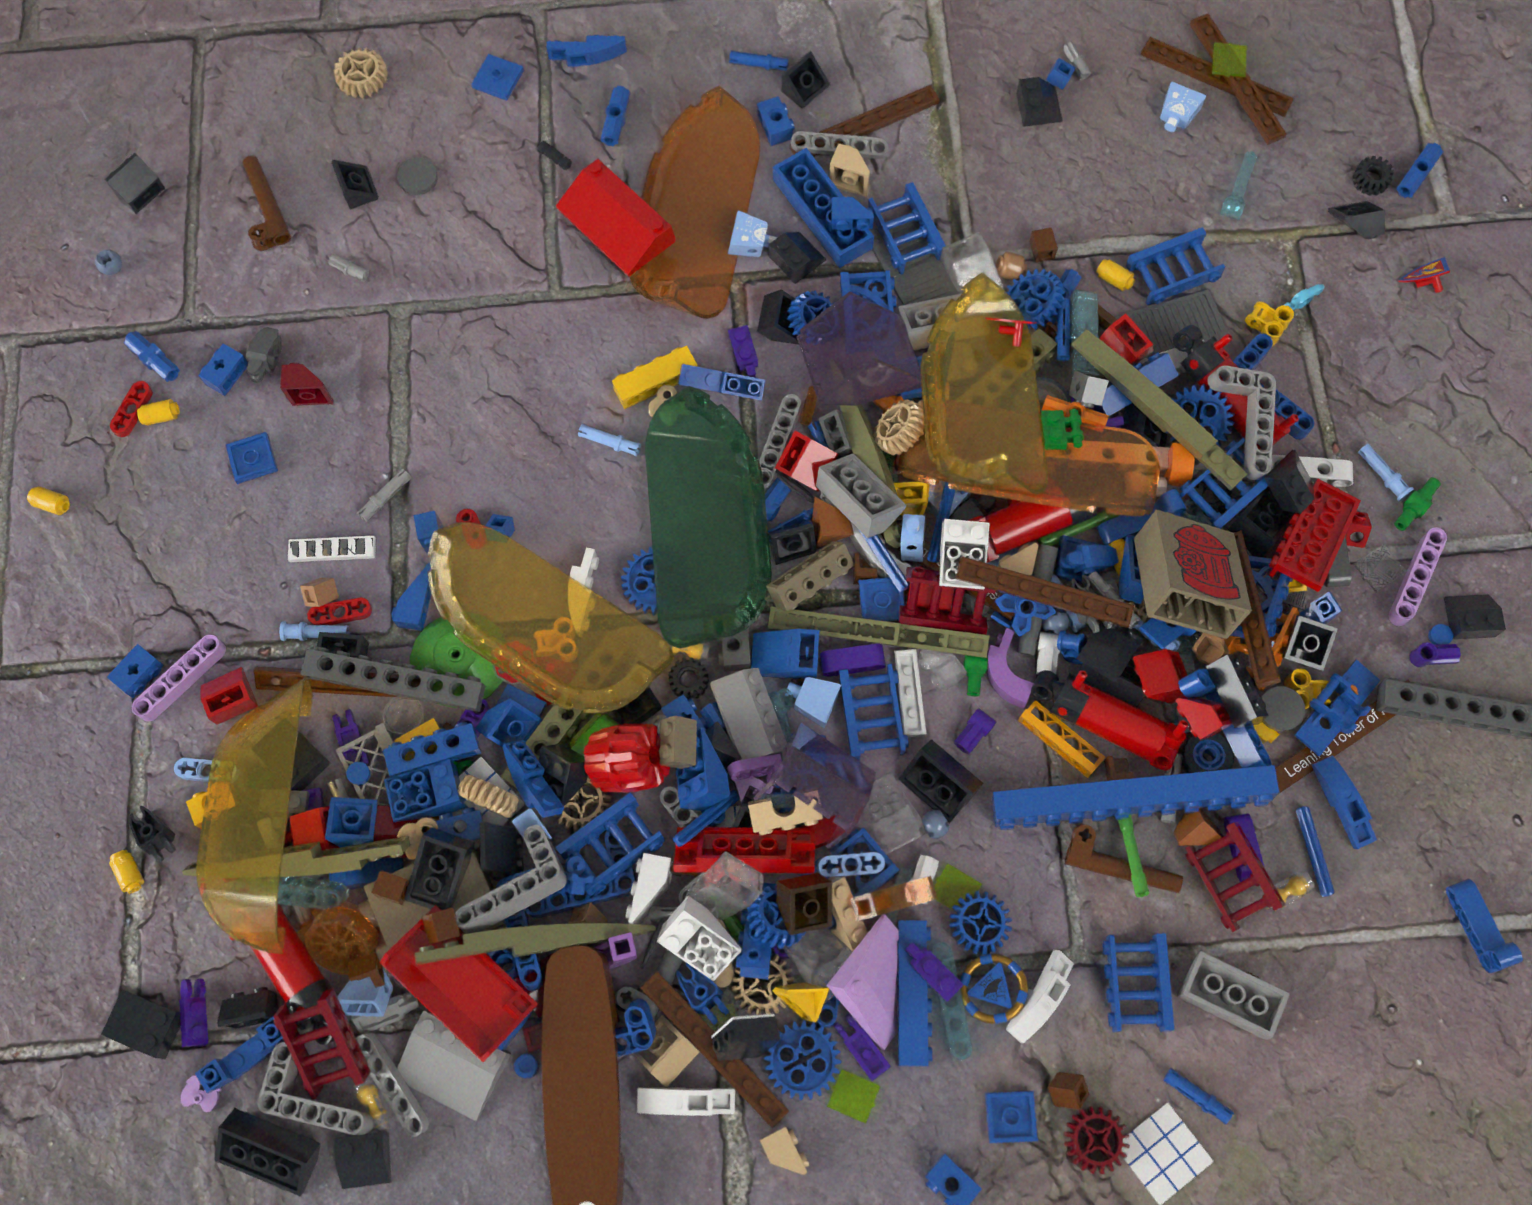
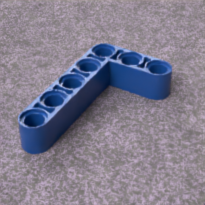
M1258 334L1233 362L1238 368L1254 370L1272 347V338L1266 334ZM1276 389L1275 413L1284 419H1287L1292 414H1296L1299 420L1290 426L1288 434L1295 439H1304L1314 427V419ZM1298 424L1303 425L1305 429H1302Z
M1198 669L1178 682L1180 690L1187 698L1206 697L1207 700L1223 703L1207 669ZM1232 724L1223 730L1241 768L1272 765L1271 759L1253 725L1234 728Z
M607 831L605 834L607 852L614 861L619 857H625L627 854L620 844L612 845L610 843L613 835L610 831ZM633 865L606 884L609 886V891L605 895L593 894L590 896L587 893L584 900L577 901L575 899L576 894L557 891L540 900L541 908L539 911L531 912V905L525 908V911L533 918H543L571 911L590 902L595 905L630 896L633 882H636ZM630 879L632 881L631 887L626 890L621 889L620 883L622 880ZM561 895L564 897V902L561 906H553V900L556 896Z
M533 869L504 877L498 882L497 888ZM525 909L519 911L515 916H509L504 919L506 928L530 926ZM531 954V957L527 960L514 957L519 978L524 987L530 991L540 989L544 978L538 955ZM529 974H537V979L534 982H526Z

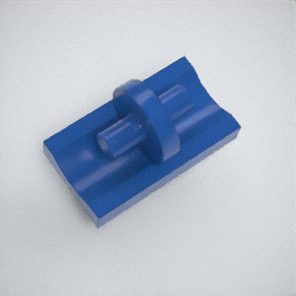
M571 856L565 863L566 885L559 891L584 895L586 883H593L594 876L582 874L585 870L584 860L579 856Z

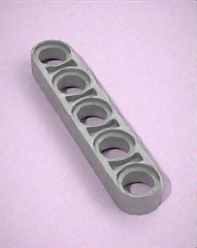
M799 131L794 133L791 140L793 150L799 152L807 148L810 153L834 155L836 150L834 143L839 140L853 148L856 142H861L865 148L863 151H859L862 158L880 159L888 151V143L882 138ZM801 137L805 140L806 144L804 146H797L795 139ZM822 139L825 142V146L818 148L815 146L814 141ZM881 144L884 147V151L877 153L873 146Z
M372 1032L357 1036L356 1040L371 1070L370 1075L406 1133L416 1137L426 1132L429 1126L426 1114L378 1037ZM364 1038H367L370 1042L369 1050L363 1046ZM376 1058H379L383 1063L381 1070L375 1065ZM388 1078H392L394 1080V1090L389 1088L387 1082ZM401 1098L407 1101V1110L402 1109L400 1105ZM414 1118L420 1122V1130H416L413 1127L412 1122Z

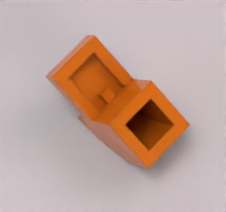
M1172 443L1168 451V468L1164 477L1167 480V484L1171 486H1182L1188 480L1191 481L1193 476L1195 457L1180 443Z

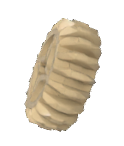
M358 48L357 51H353L351 49V53L347 54L344 52V58L339 57V63H335V81L339 85L340 90L348 96L352 95L355 99L359 95L362 99L365 95L371 97V93L375 92L378 94V88L383 89V83H387V66L380 54H377L374 50L370 51L368 48H365L362 51V49Z
M908 399L905 401L900 400L898 404L893 403L892 407L887 408L885 414H882V418L877 420L878 425L874 428L876 432L873 435L875 442L882 451L893 456L895 454L900 455L903 451L907 452L908 448L914 447V443L919 441V437L924 434L923 429L927 427L925 423L928 420L925 417L926 413L916 402L914 403Z
M465 775L459 785V796L506 818L512 817L518 807L519 799L517 796L472 775Z
M589 776L584 785L594 788L599 796L585 794L582 786L564 806V808L578 810L580 819L568 816L564 810L562 814L554 815L555 818L560 817L558 823L560 825L565 823V829L567 830L573 825V831L577 832L580 826L584 827L603 813L604 809L611 807V804L606 803L612 800L611 795H608V792H602L600 788H595L590 783ZM580 794L586 801V803H584V805L582 806V809L580 808L578 803H576L577 801L579 802L578 799L581 798ZM599 803L595 812L587 817L588 809Z
M778 955L774 956L773 961L770 960V967L777 970L778 973L769 975V979H767L770 981L767 984L769 995L762 988H757L759 978H756L754 984L744 990L745 977H733L732 982L739 983V986L732 987V991H740V994L734 998L736 1001L744 999L740 1004L742 1009L747 1004L750 1005L747 1011L749 1014L753 1012L754 1008L757 1009L756 1015H761V1010H765V1014H770L769 1009L773 1008L775 1014H778V1004L784 1009L787 1007L785 1002L779 997L774 999L771 992L772 986L781 979L783 980V986L795 981L794 977L787 978L786 976L792 972L791 968L783 970L787 964L785 960L779 965L777 964L779 960ZM736 968L735 973L740 975V969ZM761 993L765 996L768 1003H756L748 996Z

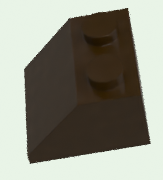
M813 873L777 881V905L788 934L795 935L832 927L831 880L819 873Z

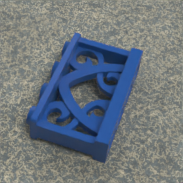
M890 270L854 274L840 272L846 356L854 355V353L873 352L874 347L889 344L894 346L895 352L896 345L900 344L899 332H895V326H898V315L894 314L893 308H896V295H892V290L895 289L894 277H890ZM864 283H865L864 288L859 287V286H855V285H850V284H864ZM872 283H881L884 286L882 292L876 290L878 285L872 289V292L868 288ZM860 296L862 297L861 302L858 304L852 301L854 298L859 300ZM884 297H886L887 304L882 300ZM866 299L875 304L881 311L879 317L870 326L863 317L852 315V312L860 310L865 305ZM887 318L889 326L884 324ZM857 322H860L863 324L865 329L862 328V325L860 328H856L855 324ZM882 331L887 332L888 339L886 341H877L872 335L875 333L877 337L882 338L880 333ZM867 337L870 340V342L855 343Z
M1249 556L1251 568L1261 569L1259 573L1254 570L1252 572L1256 586L1259 585L1268 598L1261 603L1269 638L1274 637L1276 633L1275 623L1277 618H1280L1282 615V602L1288 597V584L1293 579L1281 572L1278 580H1272V577L1269 575L1264 578V574L1272 569L1269 567L1272 559ZM1238 626L1230 636L1244 638L1242 626Z
M856 828L847 836L848 841L843 845L840 843L836 844L829 851L831 853L829 856L842 855L845 851H847V854H856L853 851L854 846L857 843H865L869 847V852H877L883 856L887 869L879 873L865 874L870 877L869 882H862L860 880L861 875H856L855 882L859 892L854 894L851 891L857 907L894 878L900 871L865 828H862L860 831ZM837 858V864H830L829 860H826V864L822 865V869L826 868L827 873H830V869L840 866L841 858ZM848 858L844 865L857 867V862L853 858ZM819 859L815 861L814 873H819L817 870ZM861 859V871H864L863 866L870 865L873 867V869H875V864L870 863L871 860L863 861ZM800 873L798 876H803V875H808V874H813V873H807V874H806V873H805V874H801V873ZM833 915L832 927L825 928L827 931H829L836 925V920Z

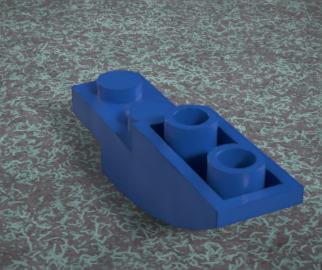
M586 35V42L547 41L546 47L549 60H566L568 67L602 63L627 52L625 36Z
M682 364L678 385L762 400L766 380Z
M524 740L504 743L503 750L509 771L529 809L536 808L542 818L562 814L564 810L563 804L542 777L545 769Z
M1329 756L1312 764L1330 807H1335L1353 849H1359L1376 841V835L1369 822L1372 817L1359 792L1334 756Z

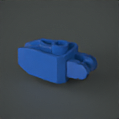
M1089 543L1077 545L1076 550L1061 557L1058 561L1062 569H1073L1075 575L1082 574L1086 576L1095 571L1101 572L1119 562L1115 548L1109 545H1089Z
M686 963L693 974L692 978L686 980L680 971L677 970L678 982L697 1014H706L715 1025L718 1020L714 1013L710 1011L711 1008L717 1004L719 1010L725 1015L730 1012L721 1001L723 999V992L707 976Z

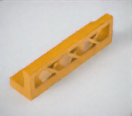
M1035 700L1021 714L1018 721L1085 777L1089 778L1106 757ZM1034 708L1043 713V721L1031 713ZM1056 724L1060 727L1061 735L1059 736L1047 725ZM1065 739L1076 740L1078 742V750L1066 742ZM1083 753H1091L1098 760L1093 764L1083 756Z

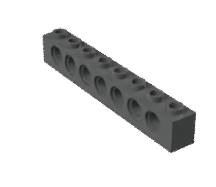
M322 647L306 650L300 674L305 678L477 712L481 710L486 686L480 682V678L467 676V679L458 678V674L451 672L441 675L437 674V670L431 668H424L423 671L415 670L413 665L402 663L401 667L393 665L394 662L380 659L379 663L371 661V657L358 655V658L350 657V653L337 651L336 654L328 653V649ZM333 660V667L325 671V664ZM355 665V671L347 675L346 670L348 666ZM376 669L377 675L375 678L368 679L369 671ZM398 673V681L390 683V676ZM416 677H420V685L418 687L412 688V680ZM441 681L443 683L442 689L434 692V684ZM458 686L465 687V691L461 696H455V689Z
M1387 678L1377 686L1376 711L1532 739V703L1524 702L1519 704L1506 698L1492 699L1485 694L1470 695L1463 690L1449 691L1441 686L1427 687L1423 686L1420 682H1400L1398 678ZM1400 693L1405 695L1407 701L1401 697ZM1423 697L1427 699L1429 705L1423 701ZM1445 701L1450 704L1451 709L1446 706ZM1468 706L1472 708L1473 713L1469 711ZM1490 710L1494 712L1495 717L1491 714ZM1513 714L1517 717L1518 721L1513 718Z

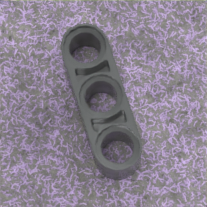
M1346 536L1324 582L1326 587L1350 586L1351 568Z

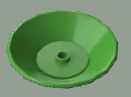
M469 612L445 614L429 623L415 639L410 654V665L415 666V670L423 671L424 668H431L437 670V674L445 675L446 672L459 675L458 678L467 679V676L480 678V682L486 686L483 699H486L494 693L504 680V678L497 675L493 659L500 647L508 643L499 627L484 616ZM454 653H460L458 658H453ZM509 656L504 657L509 664ZM502 658L496 660V665L502 668V670L498 669V672L502 674L506 672V668L499 663V661L501 663L504 662ZM441 681L436 682L433 686V691H440L443 683ZM458 686L455 689V696H461L465 691V687Z

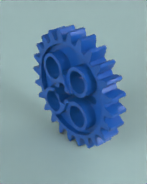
M1035 269L1033 274L1027 271V276L1024 277L1020 274V280L1013 279L1014 285L1007 286L1009 291L1002 293L1005 298L1000 300L1002 306L999 307L1002 311L1001 316L1004 319L1037 322V324H1023V328L1027 332L1031 326L1034 330H1037L1038 324L1044 327V321L1048 320L1051 322L1050 316L1057 315L1058 313L1055 310L1062 308L1059 302L1065 300L1062 296L1065 293L1064 285L1052 271L1047 273L1045 269L1041 272ZM1006 322L1008 326H1015V322Z
M1194 384L1192 391L1187 386L1184 388V394L1181 391L1176 392L1178 399L1175 397L1171 399L1193 418L1199 414V401H1203L1200 412V419H1203V421L1199 424L1203 428L1204 426L1212 428V436L1218 440L1216 444L1220 447L1222 445L1220 440L1226 441L1228 439L1225 433H1232L1228 426L1235 424L1234 421L1229 420L1235 413L1228 412V409L1233 406L1232 404H1225L1228 397L1221 399L1220 395L1222 392L1215 394L1211 388L1207 391L1205 384L1200 387V390ZM1186 402L1194 405L1193 412H1188L1185 409ZM1207 405H1213L1215 407V415H1210L1207 413ZM1172 436L1170 441L1175 440V438Z
M650 546L648 553L641 549L640 557L633 554L634 562L627 560L630 568H623V572L626 575L621 576V580L626 583H623L621 587L622 590H626L624 592L625 598L630 597L628 600L629 604L636 603V610L643 607V612L646 614L650 609L653 616H655L656 610H660V613L664 615V609L667 608L672 612V605L680 607L678 600L686 601L683 593H690L689 588L686 586L692 585L691 580L688 579L691 577V572L687 571L689 569L688 564H683V557L676 559V551L670 555L668 547L664 552H661V548L658 546L657 550L653 552ZM647 565L655 566L652 571L645 570ZM668 571H674L676 573L673 577L670 578L665 576V574ZM640 584L648 585L645 590L637 589ZM662 590L668 592L665 597H659L657 594Z
M803 1020L801 1027H798L796 1021H793L792 1029L785 1024V1033L779 1031L781 1039L767 1050L771 1053V1056L764 1057V1060L771 1062L770 1065L765 1067V1070L773 1071L768 1079L776 1078L777 1081L774 1084V1088L780 1085L783 1086L781 1094L786 1093L787 1090L791 1091V1099L795 1093L799 1094L801 1101L804 1094H808L810 1100H812L813 1092L822 1096L820 1088L823 1087L829 1090L827 1082H836L831 1076L832 1073H840L838 1069L834 1068L835 1065L841 1064V1060L835 1059V1056L841 1053L840 1050H833L837 1041L829 1042L831 1033L824 1036L822 1034L824 1027H820L817 1031L815 1030L814 1022L810 1028L807 1027L805 1020ZM805 1037L812 1038L815 1043L814 1048L811 1050L803 1049L801 1047L802 1039ZM789 1048L793 1051L794 1057L791 1061L784 1062L780 1058V1052L783 1049ZM818 1049L822 1050V1053L807 1060V1066L804 1067L802 1064H799L787 1072L784 1071V1067L799 1060V1054L805 1057ZM815 1059H822L825 1062L826 1068L823 1072L813 1070L812 1063ZM795 1070H800L804 1073L805 1079L800 1084H795L791 1080V1074Z

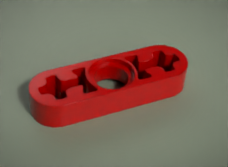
M137 381L131 386L111 420L110 429L116 436L126 437L132 432L139 420L137 409L141 405L148 404L153 390L146 382ZM145 389L144 393H138L139 390L143 391ZM130 405H136V410L133 413L126 412ZM123 424L125 425L124 428H119V429L117 428L119 425H120V426H122Z
M362 597L343 600L320 607H312L307 613V618L312 625H335L362 620L371 615L372 605L367 599ZM363 604L366 607L363 608V612L360 613L358 610H355L359 609L360 605ZM337 608H345L344 616L340 618L335 617L334 612ZM318 612L324 615L320 617L319 621L314 618Z

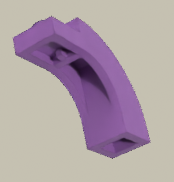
M1006 628L1004 634L999 633L995 646L990 645L986 673L991 686L1001 698L1010 704L1024 709L1034 683L1017 677L1009 669L1006 654L1014 630Z
M631 932L610 937L608 942L595 946L608 959L610 969L627 964L637 958Z

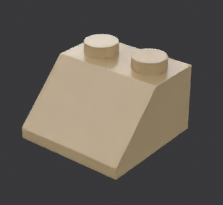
M838 143L830 162V179L839 189L867 197L870 177L868 167L858 149L850 145Z
M662 1015L655 1022L657 1033L652 1045L646 1050L632 1054L667 1088L699 1051ZM645 1033L642 1038L649 1039V1035Z

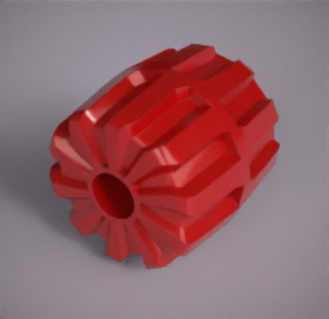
M619 724L592 733L583 753L585 760L584 769L585 773L589 776L590 783L595 788H600L602 792L622 793L651 789L664 783V777L669 775L670 767L660 765V733L657 732L658 726L654 724Z

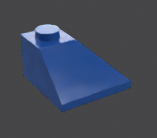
M510 698L489 709L475 729L503 747V744L507 742L524 740L526 743L543 719Z
M331 797L325 839L339 847L374 842L378 800Z

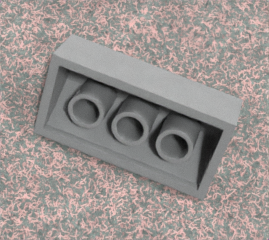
M978 290L898 306L903 336L909 351L936 346L934 337L936 335L955 332V342L989 335L990 320L985 318H990V315Z
M854 454L819 467L816 487L867 538L886 531L906 508V504Z
M759 668L741 670L710 683L730 740L742 757L741 760L785 753L789 750Z
M1199 951L1184 977L1177 997L1266 1040L1273 1038L1290 993Z

